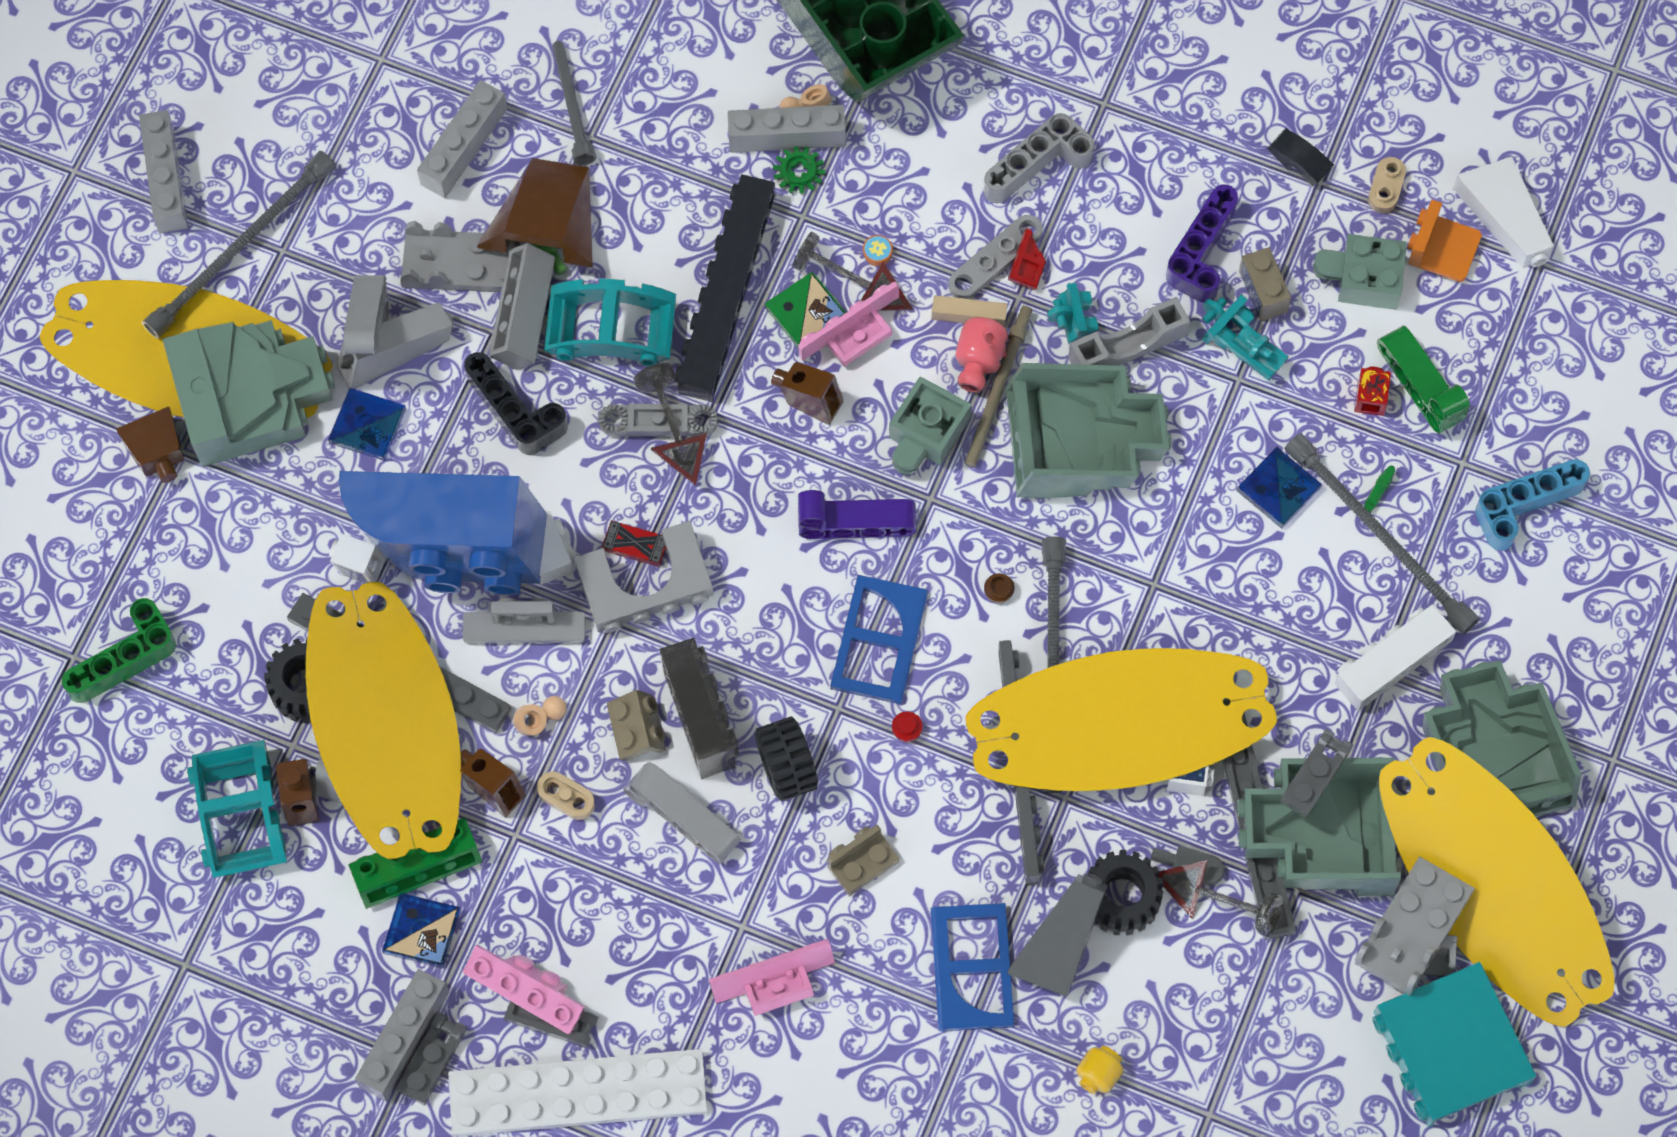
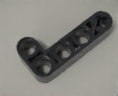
M474 352L466 358L464 368L469 384L519 451L526 455H534L566 434L568 422L566 412L560 404L548 403L531 414L486 354ZM479 370L484 371L486 378L483 379ZM494 389L502 390L497 396L489 395V392ZM511 411H516L519 413L514 418L505 417V415ZM556 417L561 419L556 424L547 423L550 418ZM526 434L536 435L535 438L530 441L522 439V437Z

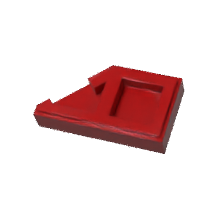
M1028 228L1023 232L1007 280L1031 290H1036L1046 261L1034 241L1032 231Z

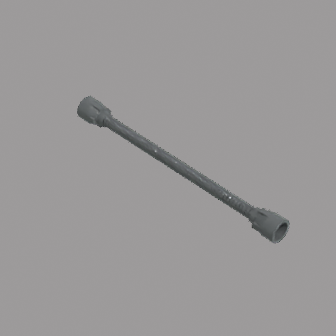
M318 151L303 168L304 172L301 174V178L280 196V199L278 198L275 204H272L259 219L254 221V224H251L246 229V232L244 231L230 247H227L225 252H222L217 257V260L215 259L201 275H198L193 280V283L191 282L187 286L188 288H185L174 301L151 312L142 321L144 327L154 337L159 339L175 322L174 317L178 314V310L186 305V302H189L210 279L215 277V274H218V271L220 272L223 266H226L239 251L247 246V243L249 244L252 238H255L273 218H276L281 213V210L283 211L302 190H305L307 185H312L314 182L321 181L336 168L334 161L325 152Z
M1299 433L1289 441L1284 450L1302 467L1306 465L1309 469L1316 472L1327 483V486L1330 489L1332 488V491L1345 502L1350 510H1353V513L1359 519L1361 518V521L1374 532V535H1377L1376 537L1382 543H1385L1384 545L1398 557V560L1404 566L1406 565V568L1422 582V585L1428 591L1430 590V593L1443 604V609L1448 615L1447 618L1462 635L1470 631L1480 620L1478 615L1463 601L1458 603L1455 598H1450V595H1447L1448 593L1434 581L1429 573L1423 570L1424 568L1402 548V545H1399L1400 543L1396 539L1394 540V537H1391L1392 535L1378 523V520L1373 515H1370L1371 513L1357 501L1354 495L1349 493L1350 491L1328 471V468L1321 463L1320 458L1317 456V449L1302 433Z
M1056 536L1042 539L1043 566H1046V571L1048 572L1047 668L1059 664V573L1061 572L1063 562H1065L1066 540ZM1040 789L1042 792L1046 793L1063 792L1059 790Z

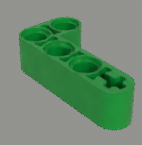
M1403 325L1377 340V346L1381 355L1436 433L1440 434L1466 419L1470 408L1467 394L1457 384L1449 388L1406 326Z
M140 598L133 602L130 607V616L138 632L75 665L64 673L62 685L72 701L76 703L87 702L173 654L176 649L175 638L152 600ZM145 612L153 613L147 620L139 619ZM157 637H167L164 643L160 645L153 644ZM139 651V655L135 659H126L130 652ZM112 666L108 674H99L103 667ZM92 674L95 680L91 681L89 675ZM80 682L82 686L76 689L75 684Z

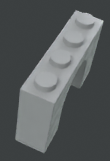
M691 521L661 530L672 573L667 584L660 591L649 596L628 594L616 584L603 548L574 557L575 566L597 632L602 630L605 633L614 632L622 628L621 624L633 621L634 624L642 623L649 620L652 614L659 612L670 614L678 611L681 605L690 602L692 605H698L709 600V596L713 595V587Z

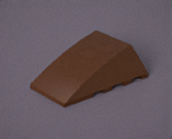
M532 158L477 244V248L506 253L510 240L563 249L564 263L593 268L589 167Z

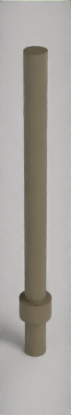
M1023 305L1021 307L1015 325H1012L1008 334L1009 342L1006 348L1007 357L1002 359L965 460V465L975 468L1018 349L1020 344L1025 342L1028 333L1026 327L1033 311L1029 306Z

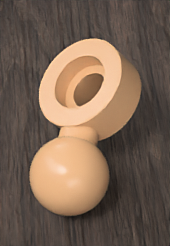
M818 84L806 89L800 99L792 96L784 98L779 108L826 106L831 103L832 97L825 85Z
M550 696L543 702L542 708L534 704L521 706L514 714V726L522 735L539 734L544 730L547 718L559 720L565 715L567 710L566 703L561 697ZM526 715L531 719L529 726L524 721Z

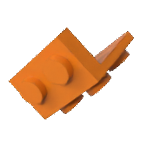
M1431 199L1428 209L1422 208L1416 223V225L1421 226L1419 233H1412L1407 250L1412 252L1408 264L1457 282H1463L1467 277L1482 233L1475 228L1440 217L1439 213L1443 203Z

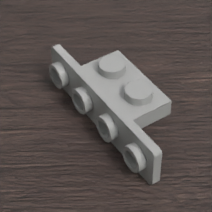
M502 598L499 602H491V612L464 613L463 641L465 643L584 642L586 616L584 612H555L553 602L547 601L544 598H532L529 601Z

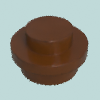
M993 574L985 581L984 593L990 601L1004 603L1013 596L1014 583L1005 574Z

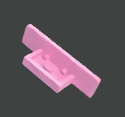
M892 282L888 286L886 284L880 286L875 290L873 296L864 302L860 300L854 303L847 313L841 317H833L825 324L823 329L816 333L811 332L803 337L798 345L801 360H805L827 345L843 367H845L892 336L891 328L878 311L899 298V286L897 283Z
M828 939L732 972L721 974L711 978L709 982L716 1004L746 994L753 1014L756 1016L814 996L807 973L834 964L835 961Z
M479 945L475 946L463 970L465 975L567 1034L573 1032L585 1006L564 995L568 985L560 981L561 978L557 974L548 970L543 972L533 966L534 962L525 956L514 955L504 960Z

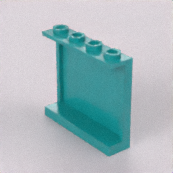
M1481 962L1416 988L1411 996L1404 993L1378 1004L1373 1012L1372 1021L1378 1034H1384L1388 1043L1386 1045L1387 1054L1392 1063L1397 1062L1402 1072L1399 1075L1401 1083L1407 1092L1411 1091L1416 1101L1413 1103L1414 1110L1420 1121L1425 1120L1428 1128L1433 1126L1435 1121L1519 1086L1521 1089L1528 1086L1537 1077Z

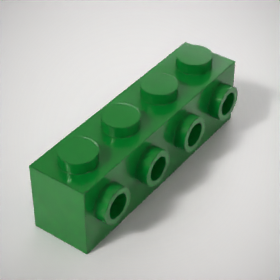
M464 817L457 820L454 837L449 846L443 851L426 852L421 848L409 850L403 857L386 859L379 853H374L369 856H362L356 861L349 863L348 866L363 904L368 909L480 864L482 859ZM442 827L423 833L429 838H436L441 835Z

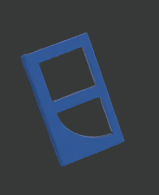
M857 575L830 689L902 704L929 591L923 588ZM864 591L883 598L895 609L902 623V637L855 627ZM851 641L898 651L890 687L843 677Z
M1006 903L931 907L938 1031L1014 1027L1011 975L1007 974L1010 967ZM997 918L999 958L950 961L947 921ZM1001 973L1003 1013L986 1012L967 1003L956 991L951 975Z

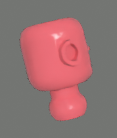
M973 317L964 323L955 352L956 360L964 367V370L958 376L960 388L969 392H980L986 384L984 375L992 374L999 370L1002 359L1007 357L1005 348L1008 341V332L1001 323L985 317Z

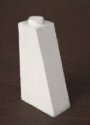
M1512 157L1457 175L1454 185L1455 192L1522 268L1530 265L1537 267L1549 260L1554 245Z

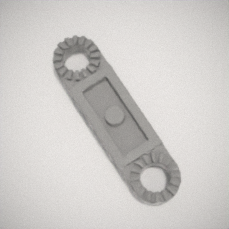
M1032 215L1019 217L952 273L949 278V290L953 297L971 299V297H974L983 287L985 288L1013 264L1023 235L1019 229L1024 224L1035 227L1036 232L1033 234L1035 243H1038L1043 229L1041 221ZM960 278H965V280L971 281L972 286L968 290H960L956 287L955 283Z
M609 404L599 412L598 422L600 429L610 436H708L717 429L718 416L714 408L705 404ZM617 414L622 418V421L618 426H609L605 422L607 416ZM705 414L711 418V422L708 426L699 427L694 422L695 418Z

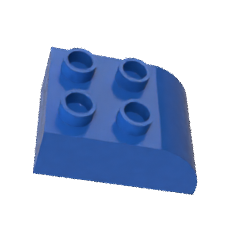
M339 471L340 494L344 507L351 519L394 567L411 577L425 580L424 587L438 593H458L461 591L462 581L484 582V590L489 593L517 595L520 593L521 583L540 584L547 513L520 476Z

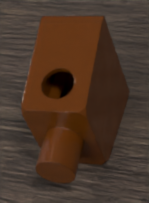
M795 362L788 372L777 368L772 375L771 384L782 389L789 406L827 425L831 424L844 402L836 377L832 373Z
M169 406L116 428L123 445L145 476L157 473L161 483H168L177 478L178 474L174 465L182 462L184 456L176 421Z
M467 749L460 752V772L467 785L506 818L526 797L514 771L483 749H478L474 754Z
M307 759L277 763L276 771L280 801L288 826L319 822L311 763ZM295 805H305L302 809H293Z

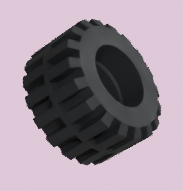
M307 638L306 643H301L300 639L293 640L294 645L288 646L285 643L281 645L283 651L279 653L275 650L272 654L274 661L267 662L266 669L268 673H264V680L267 684L265 686L275 708H278L283 716L289 715L291 720L296 722L301 717L304 723H311L307 692H295L288 688L291 678L297 672L306 669Z
M790 716L756 728L755 740L775 796L782 802L816 790L818 777L815 765L799 723Z
M1120 850L1119 855H1115L1113 851L1109 852L1105 859L1102 857L1098 858L1095 866H1091L1088 874L1101 878L1102 883L1106 885L1118 879L1131 881L1139 888L1142 894L1141 899L1131 906L1116 905L1105 894L1094 924L1099 922L1101 924L1100 929L1107 932L1108 928L1113 929V935L1120 936V931H1126V936L1133 935L1135 929L1141 932L1146 928L1147 923L1151 924L1155 920V916L1158 914L1164 891H1162L1163 880L1158 877L1160 871L1156 866L1153 868L1150 866L1151 860L1145 857L1144 860H1141L1139 858L1140 853L1133 851L1132 856L1127 855V850Z

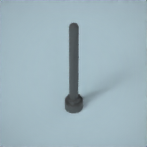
M555 41L553 43V51L575 139L571 150L573 160L577 165H587L594 162L597 158L594 145L590 144V141L586 140L564 44L561 41Z

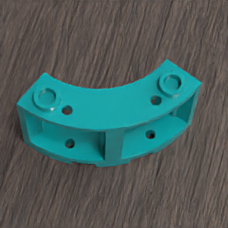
M599 278V284H584V280L579 279L552 285L544 351L556 355V358L562 361H571L573 358L585 356H611L638 361L643 366H656L657 363L670 359L676 294L642 283L641 288L625 286V280ZM602 302L598 340H573L577 305ZM620 303L636 305L651 310L647 347L616 341Z
M265 739L192 755V767H187V774L190 785H194L198 813L206 848L201 850L202 861L205 868L210 867L212 877L216 878L286 863V845L277 809L271 810V807L275 806L273 792L275 791L272 766ZM256 773L257 790L208 800L206 783ZM262 808L270 846L219 856L211 818Z

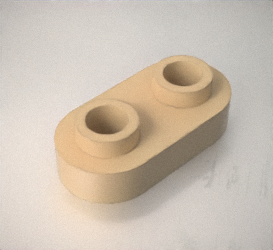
M1386 157L1378 163L1368 196V203L1375 212L1389 213L1397 205L1406 174V167L1398 158ZM1387 168H1394L1396 172L1391 173ZM1384 192L1387 193L1389 197L1383 198L1379 194Z
M554 771L547 772L539 778L537 791L543 802L575 820L586 819L593 813L595 808L594 797L585 787ZM551 786L559 788L555 794H550L548 789ZM582 801L585 803V806L582 809H576L574 804Z

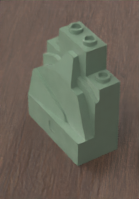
M272 320L256 325L251 323L241 327L235 325L234 322L194 329L163 339L191 445L202 467L306 437L303 426L309 424L304 408L333 400L330 390L335 388L331 372L324 371L322 363H326L328 360L323 345L317 346L314 336L285 344L281 329L275 330Z
M1022 363L1006 386L1017 498L1088 496L1092 490L1129 488L1140 475V461H1160L1171 448L1172 438L1171 434L1167 432L1166 425L1168 407L1164 405L1163 394L1130 393L1131 380L1126 375V366Z
M1501 660L1482 662L1474 667L1463 670L1454 669L1441 675L1440 693L1446 707L1439 706L1424 712L1422 729L1426 738L1432 737L1443 740L1464 752L1501 781L1535 817L1576 806L1581 772L1543 682L1534 685L1525 684L1513 690ZM1432 752L1431 756L1437 771H1441L1446 765V759L1441 753Z
M1281 758L1279 769H1274L1275 788L1245 789L1243 799L1237 800L1238 818H1243L1244 829H1239L1238 832L1239 848H1245V858H1283L1278 859L1277 872L1278 878L1284 879V888H1302L1303 890L1353 889L1356 890V896L1395 895L1401 880V872H1397L1395 840L1384 811L1379 788L1381 769L1395 761V758H1346L1307 818L1280 802L1282 795L1307 758Z

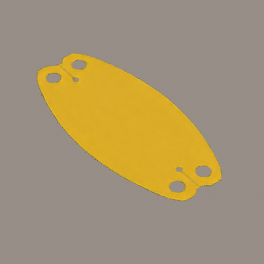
M97 280L73 283L59 289L53 304L56 309L54 318L45 323L39 338L44 348L54 358L102 389L156 411L169 406L173 415L184 417L164 347V338L194 329L234 322L235 325L241 327L251 323L256 325L272 320L275 330L281 329L285 344L307 337L254 307L201 289L189 302H186V305L178 310V314L174 317L175 322L158 339L144 327L142 321L158 307H164L166 304L174 301L185 288H188L187 286L140 280ZM74 294H83L87 298V305L82 310L70 308L69 299ZM93 322V327L87 328L86 323ZM61 329H67L73 334L71 343L66 346H59L54 340L56 332ZM326 354L328 362L322 364L325 372H331L333 364ZM319 404L304 408L307 418L316 413Z
M369 582L362 584L358 590H353V592L346 591L341 587L323 589L314 602L309 622L306 648V689L314 737L330 781L361 835L382 857L386 859L403 857L409 850L421 848L426 852L443 851L449 846L454 837L458 820L461 792V754L455 712L438 662L406 606L393 590L385 584ZM372 595L382 596L386 600L385 609L379 612L371 610L367 605L368 598ZM337 600L344 604L345 612L342 616L332 617L327 613L326 605L330 601ZM359 619L364 622V627L362 628L357 626ZM404 810L410 811L408 819L402 814ZM426 821H437L442 827L441 835L436 838L427 837L422 831V826ZM385 827L396 828L400 834L399 841L392 845L385 844L380 838L381 830Z
M1147 648L1121 650L1064 662L1035 672L991 693L977 702L965 716L967 730L969 734L976 738V742H979L977 743V749L973 753V764L977 773L996 782L1059 791L1123 789L1172 779L1212 765L1251 746L1275 727L1277 723L1276 711L1274 706L1266 701L1264 692L1268 686V675L1264 666L1251 659L1232 654L1193 649ZM1247 670L1252 674L1253 682L1249 687L1241 688L1234 683L1233 676L1237 671ZM1225 698L1230 699V705H1224L1223 700ZM1249 709L1257 710L1262 716L1260 725L1254 728L1247 727L1242 721L1243 713ZM994 711L999 715L1000 723L996 728L987 729L981 724V716L984 712ZM1012 733H1018L1019 738L1013 740L1011 738ZM996 750L1004 752L1008 757V763L1002 769L992 768L988 762L989 755Z
M1427 737L1420 741L1413 748L1412 756L1404 762L1395 760L1381 769L1379 788L1384 811L1408 873H1410L1420 856L1475 888L1474 893L1448 935L1457 936V947L1473 964L1481 962L1489 980L1532 1014L1547 1023L1560 1027L1573 1023L1579 1017L1580 1009L1584 1005L1586 1006L1589 1003L1598 1005L1613 995L1615 978L1611 958L1587 894L1555 840L1514 793L1464 752L1443 740ZM1439 752L1445 757L1446 765L1441 771L1434 772L1428 768L1426 758L1430 753ZM1404 776L1410 780L1411 790L1408 794L1400 796L1393 791L1392 781L1395 777ZM1428 787L1435 789L1434 795L1428 794ZM1558 969H1563L1565 971L1564 977H1560L1557 975ZM1594 969L1600 973L1602 982L1597 988L1589 989L1583 985L1581 976L1585 970ZM1553 992L1562 994L1566 999V1006L1560 1012H1553L1547 1007V996Z

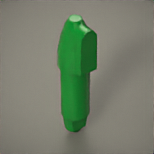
M1388 466L1377 478L1364 504L1368 512L1371 513L1376 508L1384 492L1389 488L1395 472L1394 466Z

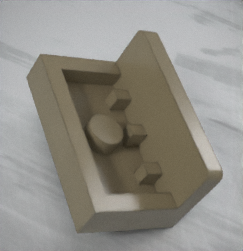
M634 690L606 703L620 760L627 762L649 751L658 753L666 751L664 743L665 733L660 726L657 714L658 704L652 694Z

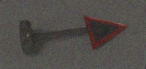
M812 231L803 242L792 265V268L802 271L807 267L811 259L867 288L861 299L863 302L873 296L875 290L885 284L888 286L892 282H896L884 262L880 265L872 281L869 282L817 254L815 251L819 245L820 238ZM899 287V298L879 311L913 310Z
M669 363L651 365L635 375L633 379L634 384L641 392L657 393L675 442L652 447L650 450L696 486L707 433L682 439L663 388L673 381L674 369Z
M1208 860L1159 872L1158 877L1162 878L1163 887L1191 919L1194 917L1199 894L1255 913V928L1260 935L1269 937L1276 928L1282 912V895L1269 893L1264 897L1260 906H1256L1201 887Z

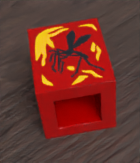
M1374 366L1361 368L1357 382L1354 412L1384 416L1388 402L1391 372Z

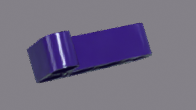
M1221 184L1212 191L1168 261L1166 272L1168 284L1202 303L1208 299L1214 300L1218 294L1220 275L1217 270L1205 264L1204 261L1236 211L1238 193L1232 186ZM1224 202V204L1221 207V211H1219L1218 204H1222ZM1213 223L1216 227L1208 228L1203 224ZM1196 245L1200 247L1201 250L1193 251L1189 248V246ZM1182 268L1186 271V273L1179 274L1176 273L1174 269ZM1208 282L1212 287L1205 288L1199 283Z
M805 490L798 493L799 536L806 539L911 536L917 532L916 503L910 499L825 501L824 492Z

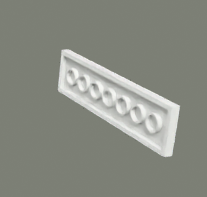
M702 1049L448 1072L453 1137L707 1114Z

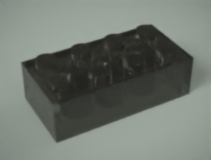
M691 638L660 648L662 670L700 778L703 779L736 768L735 757L739 756L738 742L733 728L727 730L730 728L727 720L728 714L724 702L719 699L718 686L714 674H709L710 671L707 664L709 662L704 647H698L695 638Z

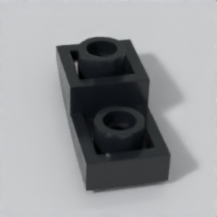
M1286 128L1267 147L1286 169L1293 166L1311 186L1316 185L1334 165L1311 143Z

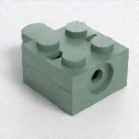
M1348 234L1344 252L1321 249L1316 254L1313 272L1317 278L1340 281L1338 302L1397 310L1402 291L1407 242Z
M920 376L889 423V438L899 443L892 453V465L895 470L904 475H911L918 469L925 457L941 466L970 421L972 404Z

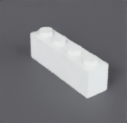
M1433 604L1425 610L1421 607L1414 611L1408 617V623L1402 627L1399 625L1394 626L1385 634V640L1378 645L1375 642L1371 643L1361 652L1362 657L1355 662L1348 660L1337 670L1338 675L1335 685L1357 711H1360L1453 641L1456 630Z

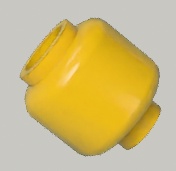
M1102 1045L1100 1048H1090L1076 1068V1072L1081 1079L1079 1082L1080 1086L1091 1094H1095L1096 1091L1109 1093L1123 1074L1124 1069L1121 1064L1123 1059L1114 1050L1105 1045Z

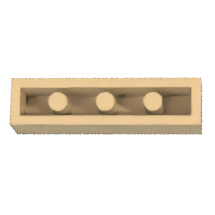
M934 295L931 320L965 323L973 317H985L993 319L1005 327L1007 303Z

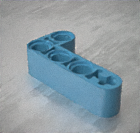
M1570 460L1483 491L1476 505L1475 514L1488 544L1498 551L1509 549L1513 545L1519 529L1515 516L1580 494L1590 476L1588 465L1582 460ZM1540 484H1548L1553 490L1546 491L1541 488ZM1519 493L1524 496L1525 500H1516L1512 494ZM1493 503L1497 510H1489L1484 504ZM1496 530H1506L1510 536L1502 537L1498 535Z

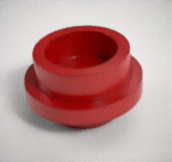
M901 712L892 721V732L900 741H914L922 733V721L913 712Z

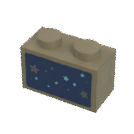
M1270 247L1243 255L1239 273L1260 322L1288 313L1291 296Z

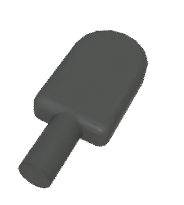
M1184 846L1178 847L1176 854L1153 848L1150 860L1170 865L1172 868L1208 860L1202 885H1216L1224 876L1225 868L1223 862L1214 855ZM1201 867L1177 873L1173 871L1171 875L1176 877L1181 873L1189 874L1196 877L1194 883H1197Z

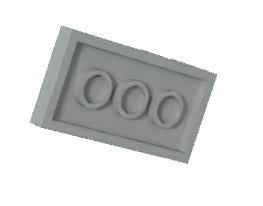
M411 221L406 225L401 286L402 288L501 292L509 251L523 245V242L510 240L506 253L478 249L477 244L484 233L453 232L450 226L442 222L435 224L434 230H425L420 223Z
M1419 856L1384 915L1376 921L1368 941L1364 942L1360 947L1355 964L1411 996L1474 893L1475 888Z

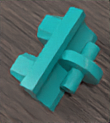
M1068 283L1066 285L1067 290L1057 296L1058 299L1053 300L1054 308L1047 312L1049 321L1058 322L1059 329H1065L1068 344L1098 330L1097 319L1094 316H1084L1083 310H1088L1092 306L1091 292L1078 290L1077 283Z
M1241 294L1226 311L1223 309L1227 304L1224 298L1221 297L1217 302L1210 299L1206 300L1203 303V309L1206 314L1202 317V320L1206 324H1209L1212 319L1216 320V322L1201 340L1207 345L1213 341L1225 350L1228 344L1237 337L1226 324L1231 320L1242 330L1255 317L1244 305L1248 299Z
M1248 325L1242 329L1239 335L1227 347L1235 356L1268 380L1276 374L1289 357L1269 342L1270 338L1266 335L1261 336Z

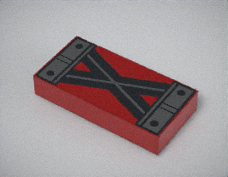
M612 520L602 544L604 552L660 567L666 550L661 534Z

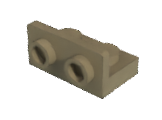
M878 824L871 829L869 826L861 829L854 836L855 840L846 846L840 844L829 853L830 857L827 859V868L848 896H851L900 862V858L882 836L881 828Z

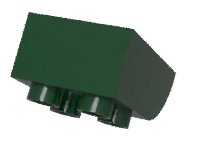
M777 0L836 84L850 98L856 101H862L961 45L964 40V34L939 0Z

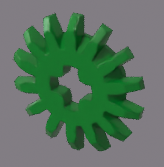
M805 146L803 152H799L798 147H794V152L791 154L788 149L783 150L786 155L785 158L776 157V160L781 165H773V170L780 172L773 175L774 179H784L779 184V187L783 188L790 184L788 192L792 193L795 187L799 186L800 194H804L803 186L806 185L813 191L815 188L811 182L821 184L822 180L816 177V175L825 174V170L818 169V167L824 164V161H815L819 155L816 151L810 156L808 154L809 147ZM797 164H801L803 169L807 170V173H802L801 177H796L795 172L791 171V169L797 167Z

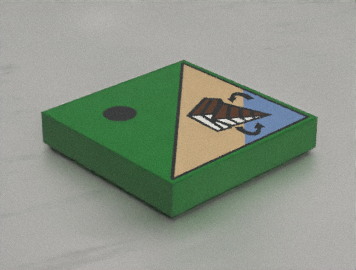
M810 272L765 303V309L797 348L802 338L807 334L820 331L830 319L836 316L841 317L846 313L813 272Z

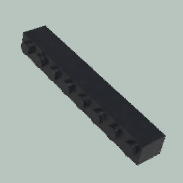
M741 174L739 183H734L730 193V200L733 201L731 209H725L722 219V226H725L723 235H717L714 245V252H717L715 261H709L706 271V277L709 278L707 287L702 286L699 293L698 303L701 304L699 313L694 312L691 319L690 330H693L691 339L686 338L683 345L682 356H685L683 365H678L675 371L674 382L678 384V394L709 402L714 400L776 195L775 182Z

